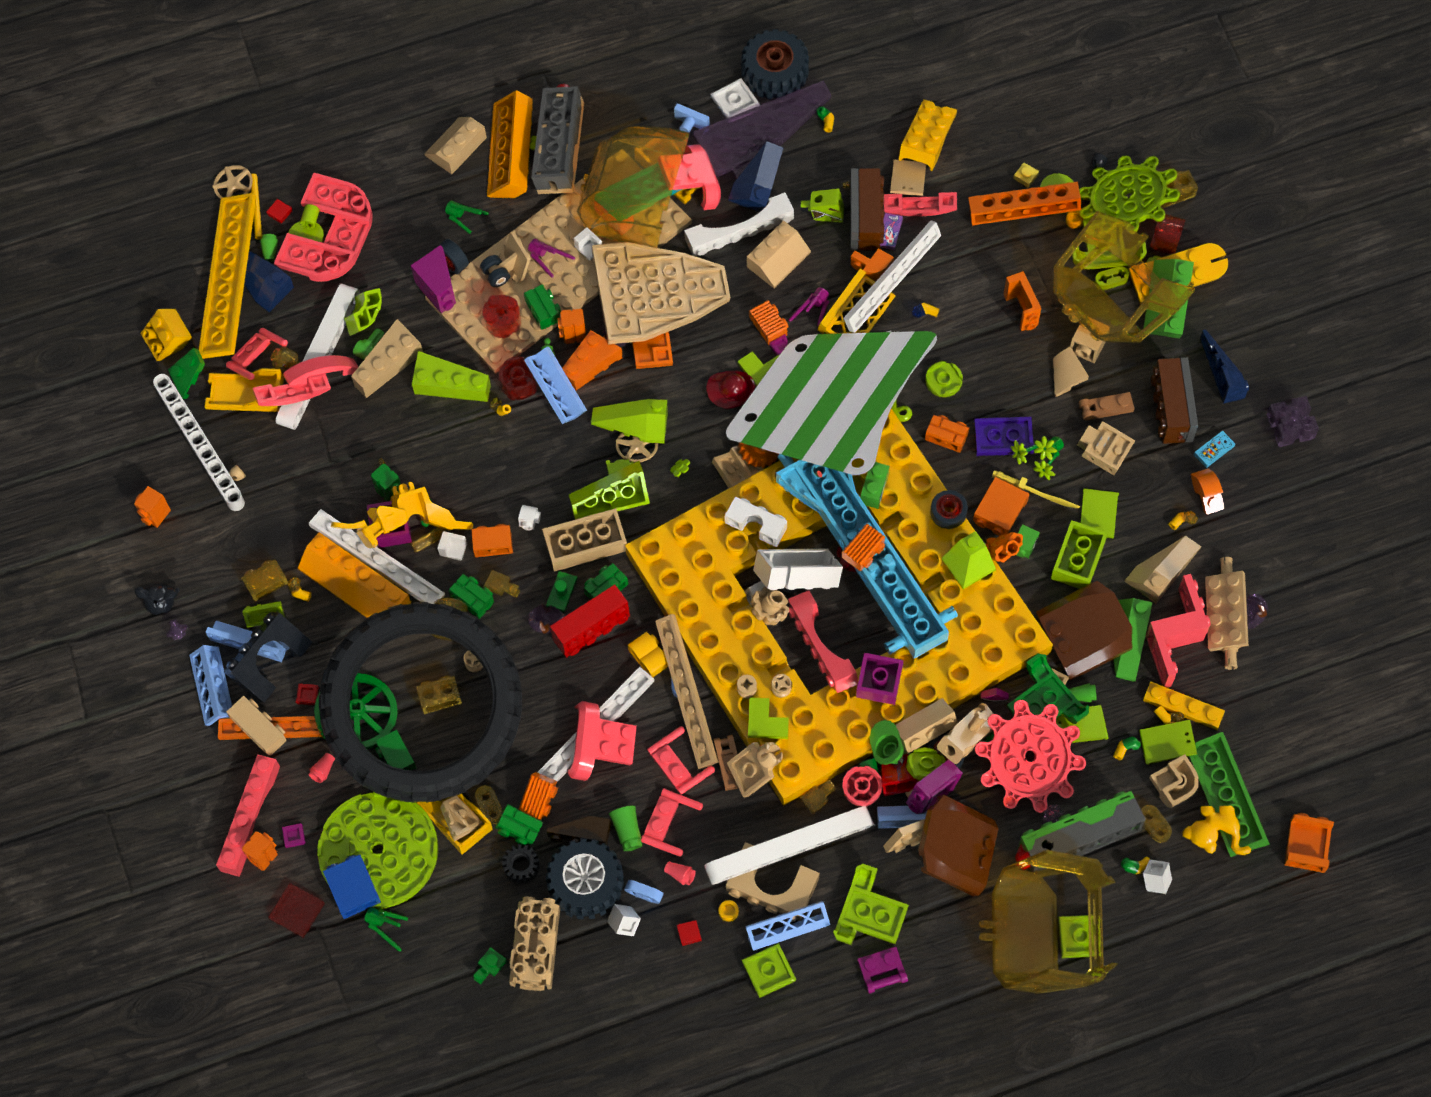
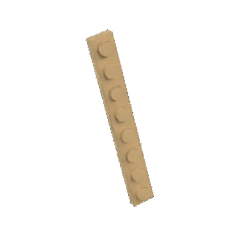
M670 614L655 622L698 769H704L718 763V759L676 616Z

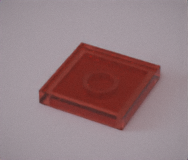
M289 884L268 918L304 938L325 903L300 888Z

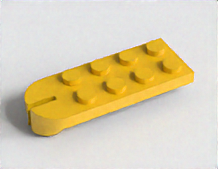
M1213 243L1203 244L1156 259H1179L1194 262L1190 288L1221 278L1228 268L1227 258L1211 263V260L1216 258L1222 259L1226 255L1219 245ZM1154 260L1128 269L1140 304L1148 302Z

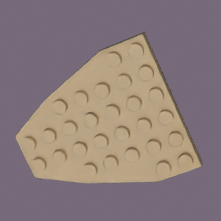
M630 242L592 245V255L608 344L649 340L696 321L730 301V292L723 265L686 253Z

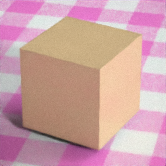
M1083 317L1071 341V348L1075 355L1095 364L1106 342L1109 328Z

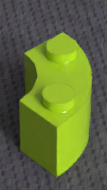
M380 288L365 291L355 296L356 304L354 311L350 316L344 318L350 336L368 328L374 323L381 309L382 297Z

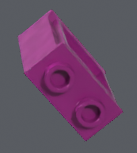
M948 759L916 783L906 801L909 809L916 814L926 812L930 806H934L939 795L947 796L953 792L963 773Z

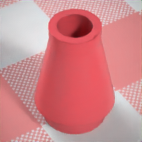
M325 753L310 768L309 777L318 783H322L323 780L325 781L335 758L331 754Z
M670 861L664 869L665 873L672 876L682 885H690L696 874V871L691 866Z

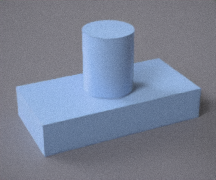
M678 103L675 106V119L683 122L679 128L682 133L689 134L693 126L707 132L710 127L709 116Z

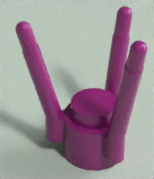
M536 238L528 246V251L532 253L530 257L535 259L551 278L554 275L539 259V256H544L548 251L552 254L557 253L575 260L574 256L551 247Z
M818 287L789 318V321L791 322L807 305L806 312H809L813 305L817 307L822 305L817 326H819L829 304L827 300L829 297L828 291Z

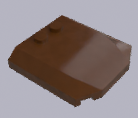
M1098 581L1036 611L1071 680L1133 649V627L1115 593Z
M939 795L936 798L938 799L934 806H930L926 813L919 844V856H923L924 867H921L923 873L967 894L979 896L987 885L998 826L994 819L948 796Z

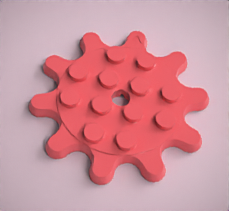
M1016 701L1014 703V716L1011 720H1004L998 714L989 716L987 723L994 731V738L990 742H979L975 746L976 754L987 758L991 763L990 769L981 776V783L985 787H991L995 784L1002 785L1005 789L1003 804L1006 808L1012 809L1016 807L1018 801L1026 797L1031 800L1033 809L1036 812L1043 813L1047 810V797L1050 793L1056 792L1063 798H1070L1074 793L1072 785L1067 781V774L1072 770H1083L1086 766L1085 758L1073 754L1070 749L1071 743L1079 738L1080 730L1074 725L1064 729L1058 727L1056 724L1058 708L1053 704L1046 705L1041 714L1034 715L1030 712L1026 701ZM1027 751H1032L1035 755L1032 762L1025 760Z

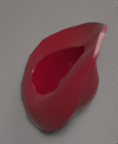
M724 371L713 374L708 379L706 385L710 400L715 405L726 409L743 405L755 388L753 378L749 374L740 371Z

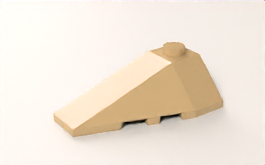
M1184 536L1137 565L1125 579V582L1154 603H1157L1201 549V546L1187 536Z

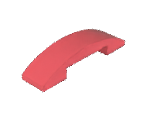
M957 192L939 193V196L902 197V194H884V212L890 214L933 216L957 210Z
M321 356L294 365L286 370L283 376L289 386L307 383V377L335 371H340L343 376L350 375L359 366L350 357Z
M326 374L307 377V383L294 386L285 384L276 387L268 384L254 387L253 392L259 406H281L311 399L329 391L331 387Z

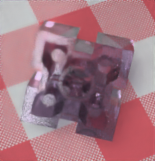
M1307 396L1292 399L1289 405H1286L1285 401L1270 405L1267 417L1271 428L1276 427L1274 436L1279 447L1293 444L1297 438H1299L1300 442L1315 439L1319 427L1315 417L1309 416L1311 406Z

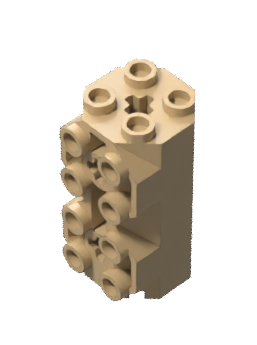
M526 896L523 897V901L518 903L514 925V946L510 959L511 972L509 982L511 986L515 987L516 983H518L520 988L524 990L542 991L544 986H547V989H552L560 907L555 904V899L544 898L542 901Z

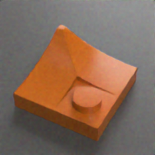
M669 332L646 341L632 342L636 369L673 366Z

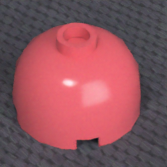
M869 766L853 767L843 778L842 788L845 797L855 806L872 805L878 800L882 792L881 776Z

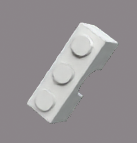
M735 497L725 514V524L740 531H743L746 524L750 522L759 523L762 526L759 531V539L775 547L778 546L787 530V520L779 514L774 515L762 506H754L745 498L739 499Z

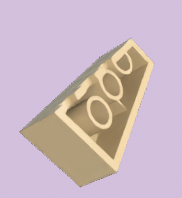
M398 319L351 376L354 386L365 398L369 397L416 360L418 351L423 352L421 343Z

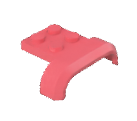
M701 145L683 146L681 149L683 154L659 157L658 163L669 191L702 187L703 201L701 206L703 210L716 209L721 198L720 185L708 154Z
M585 701L578 703L575 706V709H578L573 763L567 771L572 779L588 780L592 773L595 759L632 765L636 726L599 719L600 709L598 704Z

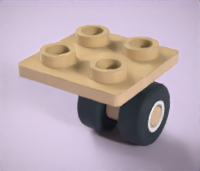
M510 232L504 251L505 261L502 262L497 255H491L480 264L482 272L485 275H489L488 282L494 288L508 282L510 279L509 270H514L520 281H523L531 258L528 251H525L520 238L514 232Z

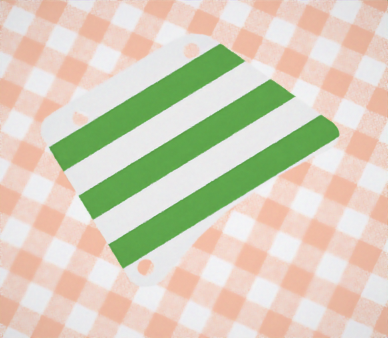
M929 331L814 334L799 337L784 348L785 350L782 351L731 421L726 430V435L733 441L851 475L864 474L875 464L882 430L891 407L912 372L935 345L937 336ZM803 343L807 345V349L803 352L795 350L798 344ZM749 413H755L757 419L753 422H747L745 416ZM857 458L864 460V465L859 468H855L851 464Z

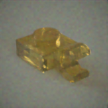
M493 570L484 585L491 592L500 596L505 591L517 598L520 590H518L519 586L509 583V576Z
M831 780L826 782L821 789L815 785L803 794L800 799L810 812L814 814L828 803L826 796L835 790V785Z

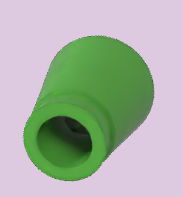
M264 234L262 239H260L263 258L268 262H274L278 240L274 234Z
M1088 683L1069 689L1078 701L1092 702L1097 700L1096 685Z

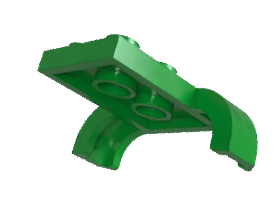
M1045 654L1035 655L1026 662V667L1036 684L1007 704V709L1014 716V703L1018 700H1024L1028 703L1030 712L1034 715H1039L1043 712L1046 705L1053 704L1058 708L1056 719L1063 715L1072 724H1077L1089 714V705L1084 706L1077 700L1050 668Z

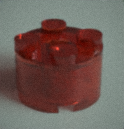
M1165 214L1164 220L1157 222L1150 247L1168 254H1175L1185 219Z
M492 295L488 298L482 311L486 329L492 336L497 338H507L514 332L516 333L522 323L517 300L507 295Z
M521 356L507 359L499 370L501 388L504 394L511 400L526 399L537 391L538 383L524 361V357Z

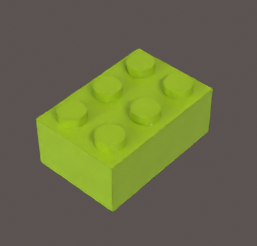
M1071 520L1051 579L1079 589L1091 584L1108 532Z

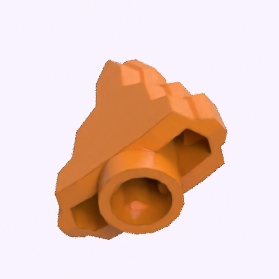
M1010 532L997 538L986 539L985 545L991 553L992 560L1004 563L1011 556H1015L1023 545V535Z

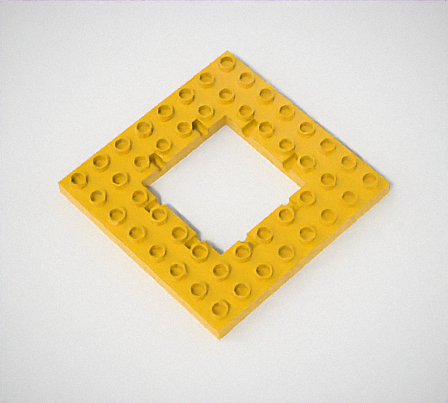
M890 409L883 427L875 460L877 463L890 466L889 477L879 509L866 507L936 613L939 614L953 606L958 614L957 618L944 624L949 631L948 640L914 659L905 646L891 655L888 652L881 655L904 660L895 705L856 698L858 685L839 693L835 691L834 687L828 685L810 695L794 669L791 670L787 657L764 621L757 620L752 613L753 607L748 603L746 593L735 578L736 575L754 566L757 550L785 549L827 526L817 511L805 505L776 483V472L785 468L781 461L625 545L626 555L664 616L670 614L676 616L686 651L746 747L753 742H758L760 747L766 742H774L780 747V750L774 755L777 756L782 752L783 758L773 768L775 777L768 782L783 806L872 756L870 734L873 726L879 721L888 720L896 725L941 698L954 709L982 691L1024 669L1026 662L1035 655H1048L1052 650L1053 644L996 561L992 560L996 571L964 590L943 562L942 557L959 540L975 532L967 518L962 525L953 529L941 528L932 520L930 513L932 500L936 494L947 489L892 409ZM792 458L794 462H797L799 460L796 458ZM857 458L851 464L853 467L859 468L864 465V460ZM868 472L852 475L855 490L859 497H861ZM735 497L739 499L745 498L752 505L762 506L768 512L774 515L779 514L787 520V530L777 547L759 539V531L762 526L757 522L746 524L743 531L725 524V514ZM947 500L938 505V513L944 518L952 519L960 514V508L956 502ZM859 667L858 669H856L858 681H859V676H860L861 667ZM778 674H785L791 680V692L784 698L776 697L772 692V680ZM751 675L756 680L757 691L751 698H769V717L789 718L788 739L748 738L749 698L741 697L737 691V681L741 676Z

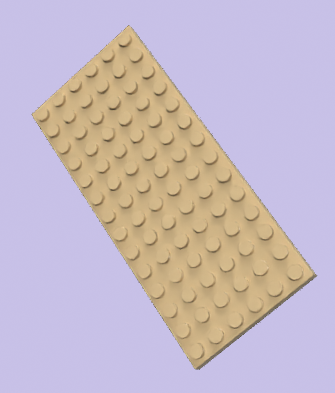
M621 149L574 185V193H562L512 231L520 238L525 251H528L530 242L536 238L551 247L575 257V260L548 251L544 256H539V259L554 275L553 278L545 272L535 259L530 257L531 260L523 281L518 279L514 270H509L510 279L508 282L500 287H492L488 282L489 275H485L482 272L480 264L491 255L499 256L502 262L506 260L504 251L509 237L508 234L469 263L458 275L455 274L450 278L456 304L450 310L440 313L426 296L425 298L496 374L558 326V323L541 330L525 302L524 292L534 289L539 285H544L546 290H551L554 297L552 301L554 304L558 303L561 311L580 309L599 295L594 260H588L574 246L573 238L586 227L602 241V244L630 242L660 248L692 224V219L670 197L634 214V224L622 234L596 212V195L643 171Z

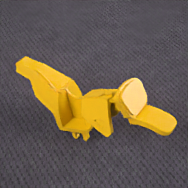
M408 482L409 490L405 483L399 485V492L396 486L392 487L394 495L391 496L392 507L379 506L378 508H369L367 514L373 522L369 526L362 520L353 524L331 522V527L336 529H357L356 533L363 544L368 548H375L378 546L376 538L379 535L389 533L406 524L413 514H419L422 521H424L423 523L446 530H470L473 528V523L456 521L449 510L430 501L425 487L415 489L414 484Z

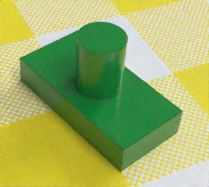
M559 571L546 607L552 605V610L565 613L578 580L577 576Z

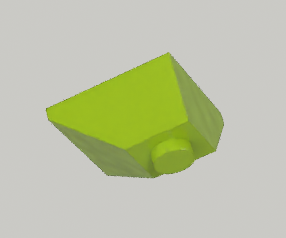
M976 531L959 540L942 557L943 562L963 590L996 571L987 546Z

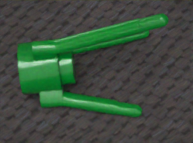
M452 200L448 202L445 213L450 215L449 220L454 221L469 234H471V230L460 222L457 217L460 218L464 211L478 215L489 214L486 211L464 206Z
M371 907L365 915V922L369 923L368 928L377 932L396 950L401 951L402 949L377 926H382L384 922L400 927V923L386 916L405 921L408 920V917Z

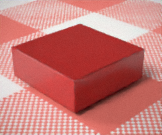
M277 199L266 213L282 224L293 210L290 206Z
M298 684L296 703L315 705L319 686Z
M696 920L677 925L682 946L702 941Z

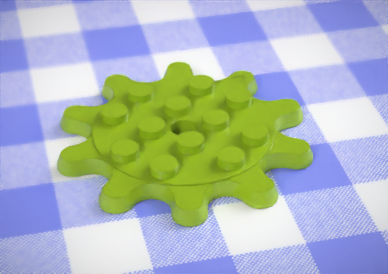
M1122 156L1118 160V167L1114 170L1108 171L1101 167L1096 168L1092 172L1093 177L1097 180L1096 184L1079 189L1081 199L1090 201L1088 206L1080 210V216L1085 220L1094 217L1101 218L1098 223V229L1103 233L1109 232L1116 225H1125L1126 230L1134 234L1139 229V223L1146 219L1160 222L1165 218V211L1161 206L1164 203L1175 202L1179 199V190L1167 187L1169 183L1176 180L1177 171L1175 169H1168L1162 172L1157 171L1156 168L1159 160L1155 156L1148 157L1140 165L1133 164L1129 156Z

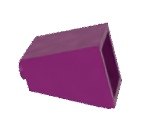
M440 245L412 264L411 269L415 284L438 311L443 313L450 310L456 304L444 250Z

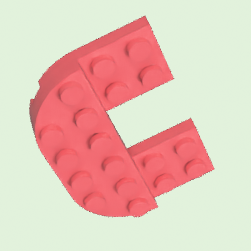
M313 173L301 200V206L305 207L307 204L317 206L321 212L335 215V218L324 243L287 233L274 265L283 270L308 276L311 281L325 282L343 276L354 266L371 228L373 215L365 193L358 186L343 180Z

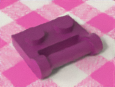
M897 947L857 959L869 994L885 986L898 982H908ZM893 970L898 972L896 975L874 982L871 980V977Z

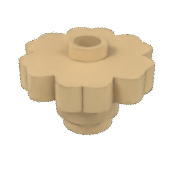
M763 587L761 591L754 593L750 601L753 606L752 613L757 620H763L766 625H776L779 621H784L789 613V608L786 606L788 603L787 598L782 592Z

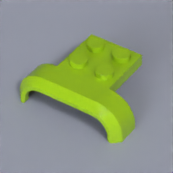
M1101 218L1083 220L1087 252L1080 251L1079 246H1071L1073 263L1082 269L1131 266L1139 263L1147 254L1145 240H1139L1135 246L1125 249L1121 225L1114 226L1107 233L1101 232L1098 229V223Z
M865 864L856 867L839 921L833 931L836 940L852 945L856 932L859 931L896 944L909 905L871 892L877 868Z

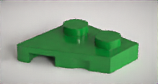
M195 348L168 369L182 399L189 397L187 392L191 384L195 385L199 373L205 366L199 350Z

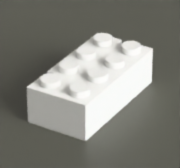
M828 549L757 550L753 571L767 589L770 590L784 589V587L789 590H794L795 588L830 589L831 587L839 586L843 566L837 559H834L833 554Z

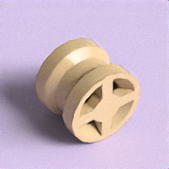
M469 650L464 654V663L470 672H478L483 668L480 661Z
M778 674L772 680V692L776 697L784 698L791 692V680L785 674Z
M743 675L738 679L737 691L741 697L748 699L756 694L757 683L753 676Z

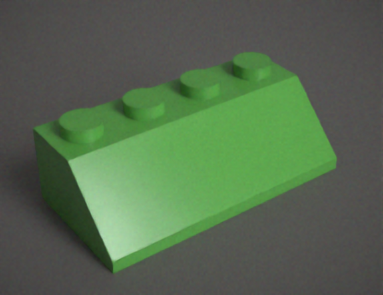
M1179 259L1154 260L1143 333L1179 339L1183 335L1194 262Z

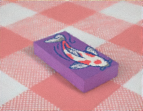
M885 213L884 244H880L881 248L895 250L903 216Z

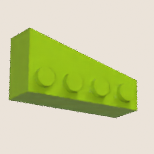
M418 351L412 380L414 394L488 402L491 387L489 375Z
M640 461L569 494L575 520L615 508L617 511L650 504Z

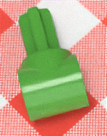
M375 329L368 339L360 340L356 343L353 354L365 360L385 333L381 329Z

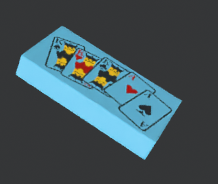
M1221 431L1195 451L1194 456L1207 468L1235 447V443L1224 431Z

